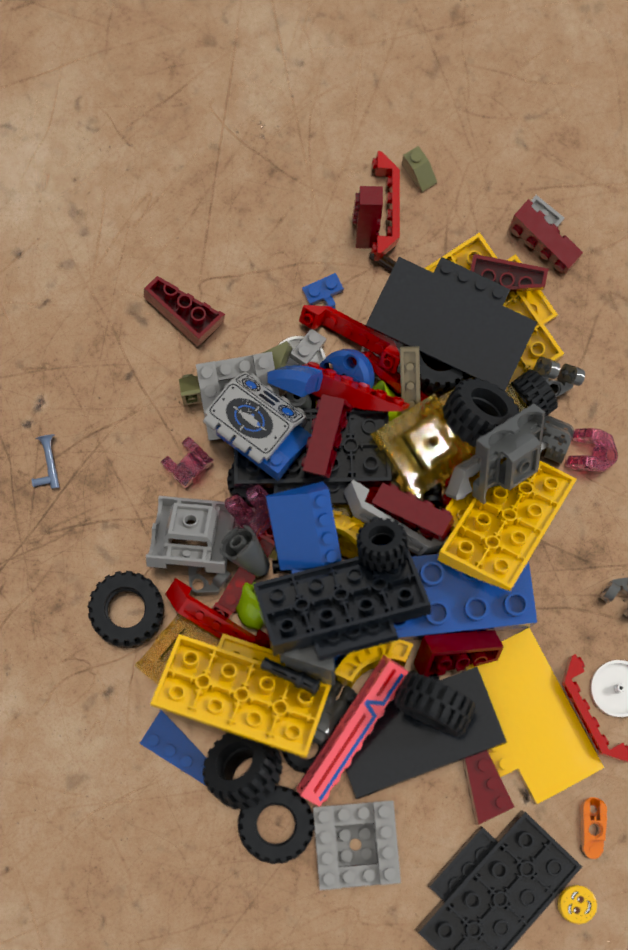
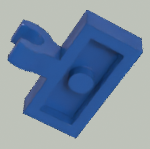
M334 273L302 287V291L309 305L324 301L326 306L336 309L332 296L343 292L344 288L337 274Z

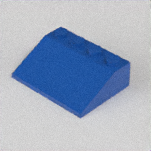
M297 425L268 461L263 459L259 464L248 456L252 449L244 453L232 444L236 437L229 442L217 433L218 437L277 481L305 450L307 440L312 435Z
M324 482L265 496L280 570L316 568L342 561L329 488Z

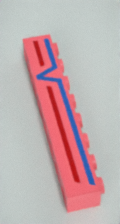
M383 655L296 787L301 797L319 807L328 799L331 789L334 785L338 784L341 774L350 766L354 754L361 749L364 739L367 735L371 734L374 724L378 718L383 716L385 707L394 699L397 689L402 685L405 676L409 673L403 666Z

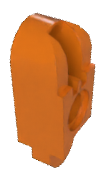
M596 797L585 799L580 807L582 851L590 859L600 857L603 853L604 840L606 838L607 806L601 799ZM591 805L595 806L596 811L594 813L590 812ZM591 824H595L597 826L598 830L595 835H592L589 832V826Z

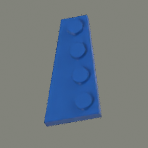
M160 710L139 744L205 785L203 781V768L205 766L203 764L206 757L170 718Z

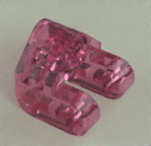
M596 428L574 430L572 438L574 441L586 444L594 443L596 446L593 449L592 456H568L566 467L574 470H587L589 472L605 471L617 462L618 451L611 434Z
M189 436L181 442L189 454L178 465L169 456H166L160 462L185 489L193 482L192 479L203 471L204 468L207 469L214 463L213 459Z
M255 485L248 488L246 492L249 502L256 508L255 512L236 494L226 498L225 507L235 518L234 522L240 528H244L243 525L251 527L258 538L271 526L265 497L269 494L260 485Z

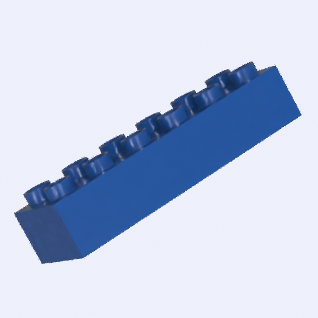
M439 554L412 557L431 604V614L394 624L398 634V640L403 641L422 640L423 636L530 628L537 623L529 561L511 591L471 577L438 561ZM312 568L292 569L291 574Z

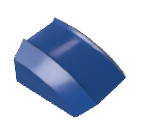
M285 366L267 372L269 384L302 398L312 392L319 391L323 379L322 370L308 366Z

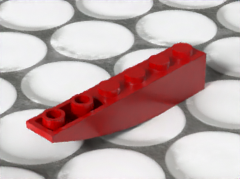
M308 362L301 365L322 370L323 379L320 390L311 393L320 398L322 394L345 399L353 408L373 411H403L410 406L409 403L404 402L403 398L389 396L386 391L372 389L366 383L353 381L352 377L336 374L335 370L321 368L318 363Z

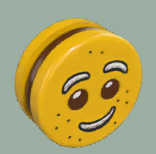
M579 885L568 886L558 897V910L561 916L571 923H586L596 913V898L586 887Z

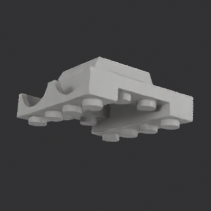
M272 352L196 364L204 412L228 383L243 372H247L249 375L251 373L256 374L260 379V383L264 386H271L276 391L275 394L279 396L278 387L269 384L267 381V372L275 370ZM206 425L209 440L221 439L217 436L216 429L213 430Z
M159 496L157 518L152 526L150 550L146 554L147 567L166 568L167 564L205 567V572L225 574L227 559L222 556L220 548L222 549L223 547L221 543L223 538L234 527L236 503ZM188 520L195 521L194 524H187L186 522ZM172 539L203 541L208 543V547L172 544Z
M394 801L313 807L319 890L401 883ZM352 839L360 840L361 847L359 850L354 851L350 848Z

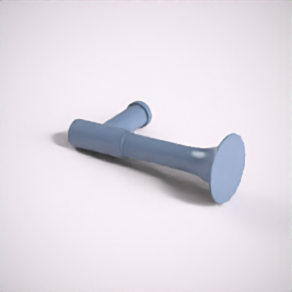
M54 434L35 438L43 445L48 476L31 479L33 487L50 483L51 489L59 488L51 450V440L55 436Z

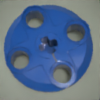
M341 349L335 351L320 363L319 367L324 369H330L329 363H331L336 374L352 377L353 381L370 385V388H373L375 380L373 366L369 359L357 350ZM353 357L356 359V365L353 363Z

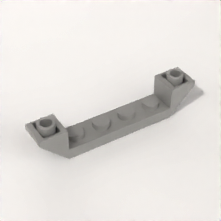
M543 441L541 444V452L543 449L548 447V444ZM474 455L454 468L445 492L447 497L461 500L472 492L468 477H473L480 471L481 458Z
M352 480L343 492L354 517L364 523H370V520H378V518L383 520L389 518L392 522L395 520L373 505L365 502L369 489L361 483ZM398 522V525H402L404 530H406L408 549L419 556L440 552L448 539L447 536L444 542L431 537L426 539L423 535Z

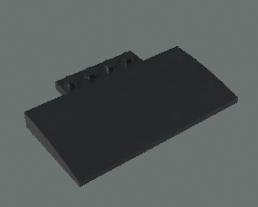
M398 257L365 327L405 346H419L420 353L473 378L489 381L490 384H495L499 386V389L505 391L537 322L503 306L510 289L441 257L433 273Z
M352 408L351 413L347 412L346 420H348L346 428L341 429L342 441L340 446L334 450L337 456L330 478L307 474L302 471V459L307 455V447L279 481L234 449L235 489L274 488L275 494L324 482L329 488L332 505H349L343 491L352 480L361 483L363 486H381L382 483L388 485L392 481L388 411ZM302 409L307 416V423L303 428L312 434V421L316 418L318 411L316 409Z
M409 549L402 565L398 564V568H391L390 571L382 570V572H379L378 569L373 571L369 566L365 567L363 562H360L358 556L253 584L274 656L314 645L318 660L322 661L398 640L394 624L431 614L430 601Z
M478 667L442 680L439 679L437 674L428 675L430 678L459 691L475 703L476 710L465 734L462 736H452L423 724L399 710L395 706L394 699L387 704L383 716L378 718L374 724L373 731L366 736L361 749L354 754L350 766L346 769L356 799L507 743ZM417 669L409 672L418 674Z
M521 810L496 839L481 826L432 880L428 887L442 900L415 931L435 950H510L579 872L582 866L532 817Z

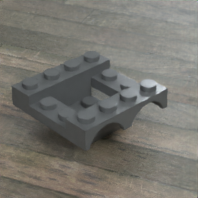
M532 404L514 417H510L500 426H496L486 435L478 438L476 442V455L481 458L480 477L473 482L472 496L482 504L486 503V492L489 488L501 486L504 489L511 490L538 472L545 419L544 410ZM501 454L507 458L502 464H500Z

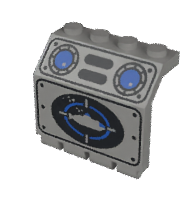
M243 372L233 378L204 412L206 417L203 422L213 430L220 426L217 433L229 442L236 437L232 444L244 453L252 449L248 456L260 464L263 459L268 461L297 425L302 428L306 425L307 416L301 408H294L290 405L291 402L286 397H279L275 394L276 391L271 386H264L260 383V379L252 373L249 375L247 372Z

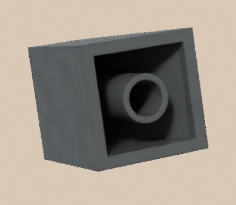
M314 645L280 654L281 664L285 663V667L298 673L306 672V675L316 680L321 679L323 683L335 685L334 657L319 661Z

